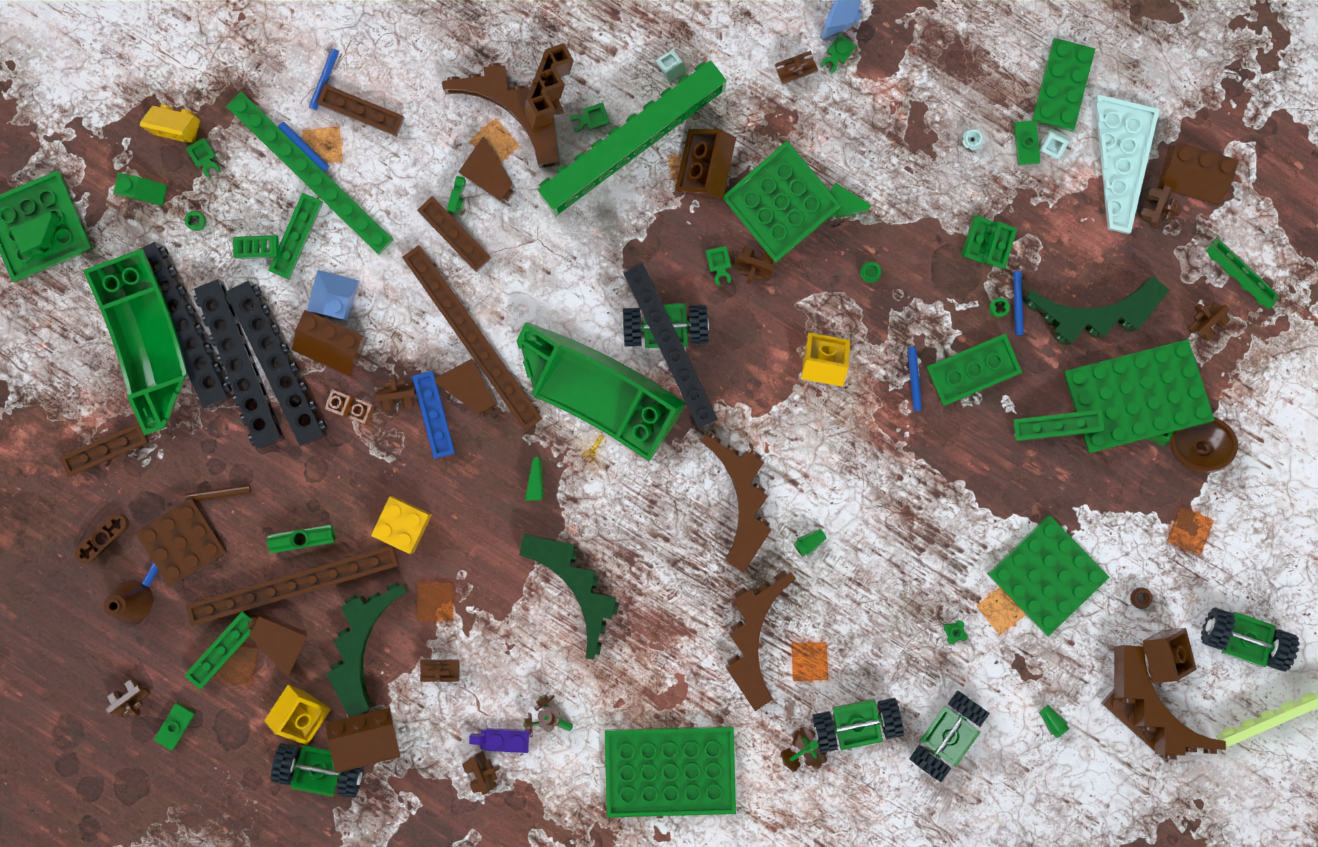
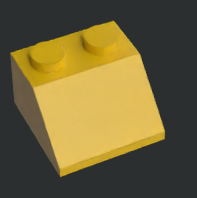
M161 104L160 107L152 106L140 122L139 126L153 135L193 144L196 140L200 119L192 111L181 109V112L174 111V108Z
M808 332L801 379L843 387L849 368L850 340Z
M287 685L264 721L275 734L308 745L331 709L304 690Z

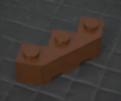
M565 43L545 49L526 98L523 113L532 130L552 123L556 110L552 101L561 98L565 86L561 77L570 74L574 62Z

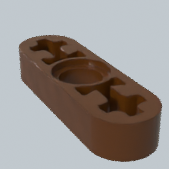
M123 514L111 515L76 548V559L81 563H89L97 559L128 529V518ZM121 519V528L117 527L112 531L108 530L116 524L114 520ZM101 532L107 535V542L103 545L97 541V536ZM92 546L96 547L88 553L90 557H83L85 553L83 549H90Z

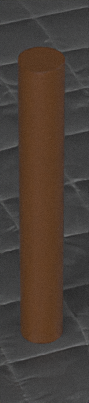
M243 485L185 494V499L188 501L193 498L194 501L247 494L251 493V486Z

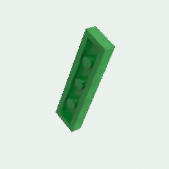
M305 193L301 194L279 244V257L273 258L268 271L290 280L323 205V201Z
M1218 237L1210 242L1206 252L1213 261H1217L1228 275L1233 276L1244 290L1249 291L1260 305H1264L1268 310L1275 305L1279 295Z
M1102 409L1014 419L1016 441L1105 432Z
M242 611L184 675L199 690L204 688L250 637V629L247 627L252 617L245 611Z

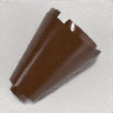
M135 580L124 581L118 584L106 598L104 610L109 616L126 623L139 622L151 612L154 600L152 592L141 582Z

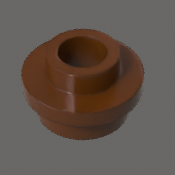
M1139 587L1132 591L1130 601L1134 607L1145 609L1152 603V594L1148 589ZM1142 594L1144 597L1143 601L1139 602L1137 599L1138 595Z

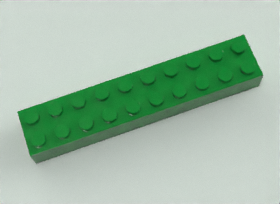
M712 60L707 63L705 61L700 63L694 69L695 72L690 76L688 74L684 75L677 81L678 85L673 89L670 87L665 89L660 94L661 98L655 102L653 100L649 101L643 106L644 110L638 115L636 113L630 115L625 120L627 123L622 127H614L608 133L609 136L603 141L599 139L591 145L592 149L587 153L581 152L573 159L575 162L571 165L562 166L556 171L557 175L552 179L548 177L539 184L540 188L537 190L554 216H558L723 93L727 80Z

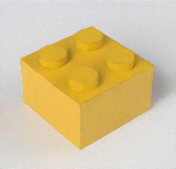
M390 496L371 536L412 554L415 552L432 514L395 496Z

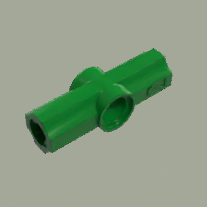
M333 524L268 535V549L270 554L335 543V530ZM300 533L306 537L303 545L297 541V536Z

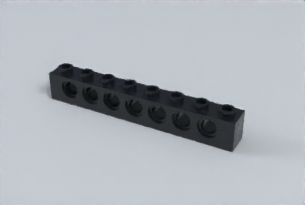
M157 242L142 247L169 309L181 346L187 374L203 408L210 409L231 399L230 392H232V388L221 374L223 373L222 366L218 361H215L212 355L214 349L211 343L205 340L204 327L200 322H197L194 316L197 314L196 310L186 299L187 291L184 285L180 284L177 276H179L177 269L168 260L170 254L167 248ZM160 262L161 268L158 272H155L154 265ZM169 281L170 288L164 292L163 284ZM175 300H178L179 307L177 310L173 311L171 307L172 303ZM186 319L188 326L185 330H182L180 324ZM195 338L197 346L191 350L189 343ZM201 358H204L206 365L200 369L198 362ZM210 377H213L215 380V385L212 388H209L207 385Z
M643 262L623 270L631 291L698 429L718 420Z
M216 279L194 288L196 294L194 295V300L197 306L202 309L203 315L201 317L204 325L210 329V341L214 347H217L219 352L217 359L226 370L225 379L227 384L232 386L235 393L232 396L235 404L240 406L242 414H240L241 420L245 426H248L250 443L252 446L262 449L284 440L285 437L240 322L225 293L227 289L224 282ZM217 300L218 308L212 311L210 305L213 301ZM225 320L226 327L220 331L218 324L220 321ZM229 340H233L234 347L228 351L226 343ZM239 359L242 366L236 371L234 369V362ZM245 379H247L250 385L249 388L244 391L241 387V384ZM252 399H255L257 401V408L252 411L249 408V403ZM263 419L265 427L260 431L257 428V422Z
M246 281L225 291L299 446H306L327 436L325 431L328 429L323 418L319 419L316 412L318 410L317 404L307 394L309 388L303 379L301 380L298 375L300 370L294 360L291 361L288 355L290 349L285 341L282 342L279 336L281 334L279 326L276 322L273 323L270 318L272 312L268 304L263 303L260 297L263 294L258 284ZM250 300H253L255 306L251 311H248L246 305ZM262 319L264 327L261 330H257L256 322ZM272 338V348L266 349V340ZM281 357L283 364L277 369L274 366V361ZM290 376L292 384L286 388L283 381L286 377ZM299 395L302 401L300 406L295 407L293 405V398ZM308 414L311 422L308 426H304L302 418Z

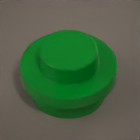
M872 261L866 262L860 269V276L867 283L878 281L882 274L881 267Z

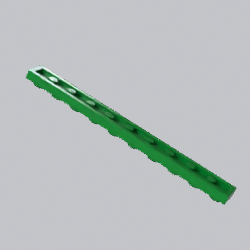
M242 92L226 106L378 255L389 246L393 239Z

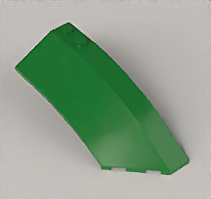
M143 248L87 268L83 272L110 333L128 392L127 398L143 434L147 435L166 427L186 378L187 371L169 309Z
M525 322L518 336L517 344L519 349L522 350L525 359L523 364L527 377L531 379L534 399L538 398L578 417L613 437L647 461H651L677 422L686 405L684 401L628 366L568 337Z

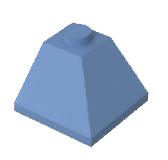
M835 0L820 38L826 39L850 29L854 22L858 23L863 12L859 9L862 2L859 0Z
M317 270L307 311L349 322L359 280Z

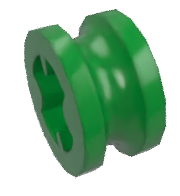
M190 211L184 219L185 225L194 231H201L207 223L206 217L198 211ZM193 217L200 218V220H197L199 221L198 225L191 224Z
M996 298L989 304V312L994 317H1003L1010 310L1009 302L1004 298ZM996 302L997 304H1000V302L1003 304V313L995 311L997 308L995 306Z

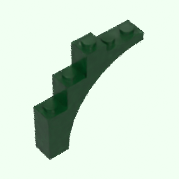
M1150 277L1121 301L1099 308L1063 306L1044 298L1033 290L1027 292L1023 300L1030 310L1034 312L1037 310L1043 315L1042 319L1045 322L1055 325L1050 332L1055 335L1053 338L1058 343L1069 345L1075 341L1084 328H1087L1086 332L1093 338L1105 337L1117 321L1120 322L1119 326L1125 331L1133 332L1139 330L1170 289L1156 278Z
M526 533L523 534L519 556L535 560L551 569L563 579L574 593L586 623V659L594 660L595 655H600L602 643L598 642L599 635L605 632L606 621H603V618L612 619L613 614L617 615L619 602H615L616 596L592 591V588L596 589L599 576L595 575L596 570L571 565V562H576L578 550L574 549L575 544Z
M396 582L387 587V593L380 595L378 592L368 597V603L364 595L358 598L355 594L344 600L346 604L341 609L352 631L349 627L337 633L339 637L333 641L345 663L343 664L341 660L331 665L332 670L326 674L348 717L357 716L373 707L364 678V654L367 640L374 624L383 611L394 600L409 591L406 583L399 585Z

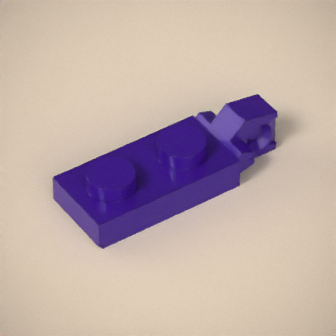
M487 728L481 729V734L471 733L469 744L480 745V749L485 751L528 753L530 735L529 731Z

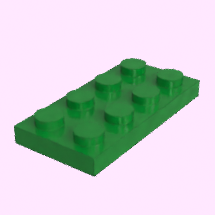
M1058 38L1052 40L1031 121L1036 120L1037 123L1070 132L1075 130L1095 48Z
M1006 333L926 367L942 406L1022 373Z

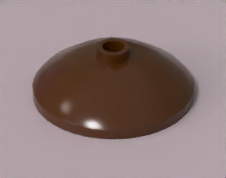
M1214 417L1215 421L1175 431L1170 439L1171 451L1174 457L1190 470L1201 473H1213L1223 470L1233 462L1238 451V440L1232 428L1224 421Z

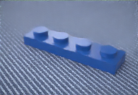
M434 371L412 376L434 459L455 454L438 384L434 380L436 378Z

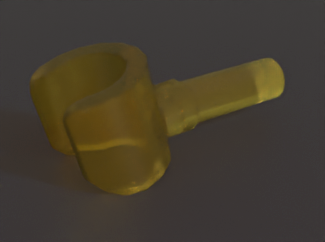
M599 435L593 446L582 454V459L586 453L592 454V459L589 463L596 458L595 452L604 436Z

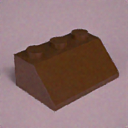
M688 129L675 191L706 199L723 200L737 137L721 129Z
M1176 142L1168 147L1157 188L1164 189V186L1171 187V192L1220 205L1233 182L1239 160Z
M304 310L295 330L292 351L351 376L368 337Z
M390 707L326 723L327 738L335 773L401 757Z

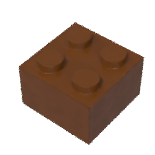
M1186 628L1162 630L1143 640V651L1148 660V671L1152 676L1153 683L1178 681L1197 670Z

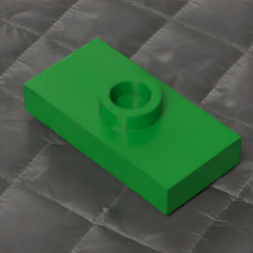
M1036 120L1015 122L1014 134L1018 166L1039 164L1040 152Z
M179 702L175 703L154 741L173 751L196 712Z

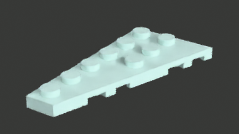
M1097 94L1095 102L1108 230L1130 234L1160 109Z

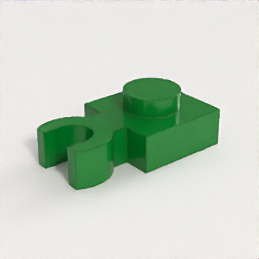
M839 34L826 52L830 57H826L822 61L821 67L823 68L826 63H831L833 68L830 74H833L837 69L838 61L844 65L857 46Z
M603 102L584 108L583 116L575 114L570 117L571 122L575 120L580 121V125L574 127V132L582 131L584 126L587 125L591 131L610 124Z
M202 138L186 148L196 167L200 168L203 166V173L206 177L212 178L209 170L213 167L218 173L221 172L220 166L212 162L217 156L206 138Z
M456 176L454 188L452 189L447 206V211L450 214L458 215L459 210H463L465 198H462V193L466 185L464 177Z
M727 246L706 250L710 272L716 271L717 273L715 276L716 286L720 285L719 278L722 276L726 277L729 284L731 276L725 270L731 268Z

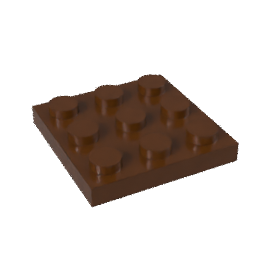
M193 498L135 532L169 587L227 553Z

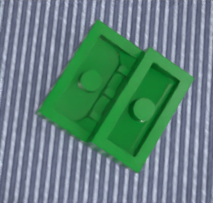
M978 215L973 216L961 257L1005 269L1017 228L1001 222H993Z

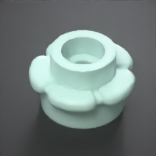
M972 129L967 130L963 134L964 139L962 143L966 148L976 150L983 144V136L980 131Z

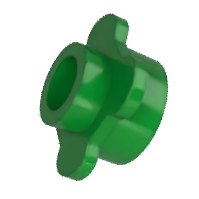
M958 620L956 623L944 625V631H946L949 644H954L959 640H967L968 635L964 631L965 624L963 621Z

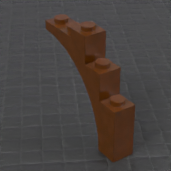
M500 63L489 64V67H484V76H481V74H471L468 78L462 79L458 76H452L442 81L445 94H465L480 97L495 103L509 112L528 134L535 149L539 168L560 166L555 115L553 116L552 123L532 130L523 113L530 90L525 88V86H515L512 88L513 90H509L505 65Z
M712 433L709 436L705 434L700 442L709 448L723 463L732 479L737 495L739 511L737 531L725 561L744 573L772 530L768 527L770 524L768 521L760 516L758 519L754 518L768 497L764 493L766 491L765 488L757 483L753 486L750 484L764 462L760 460L762 456L752 449L750 452L744 451L740 457L738 456L739 451L728 445L726 448L721 445V439Z
M783 570L775 575V581L769 585L767 582L760 585L756 589L758 592L755 594L750 587L748 589L742 587L734 593L735 597L732 599L746 621L742 623L740 620L730 627L729 635L742 655H733L727 660L728 664L725 667L754 711H757L773 700L760 670L758 654L759 637L764 618L772 603L788 585L796 580L790 570L787 573Z
M1121 645L1114 647V699H1122V703L1134 704V727H1143V731L1155 732V755H1163V759L1177 760V756H1186V752L1197 753V749H1203L1204 754H1217V750H1226V741L1212 739L1194 732L1168 711L1150 681L1142 646Z

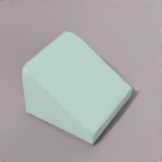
M674 50L655 60L669 82H672L687 71L683 61Z
M1051 128L1040 151L1059 160L1070 142V137Z

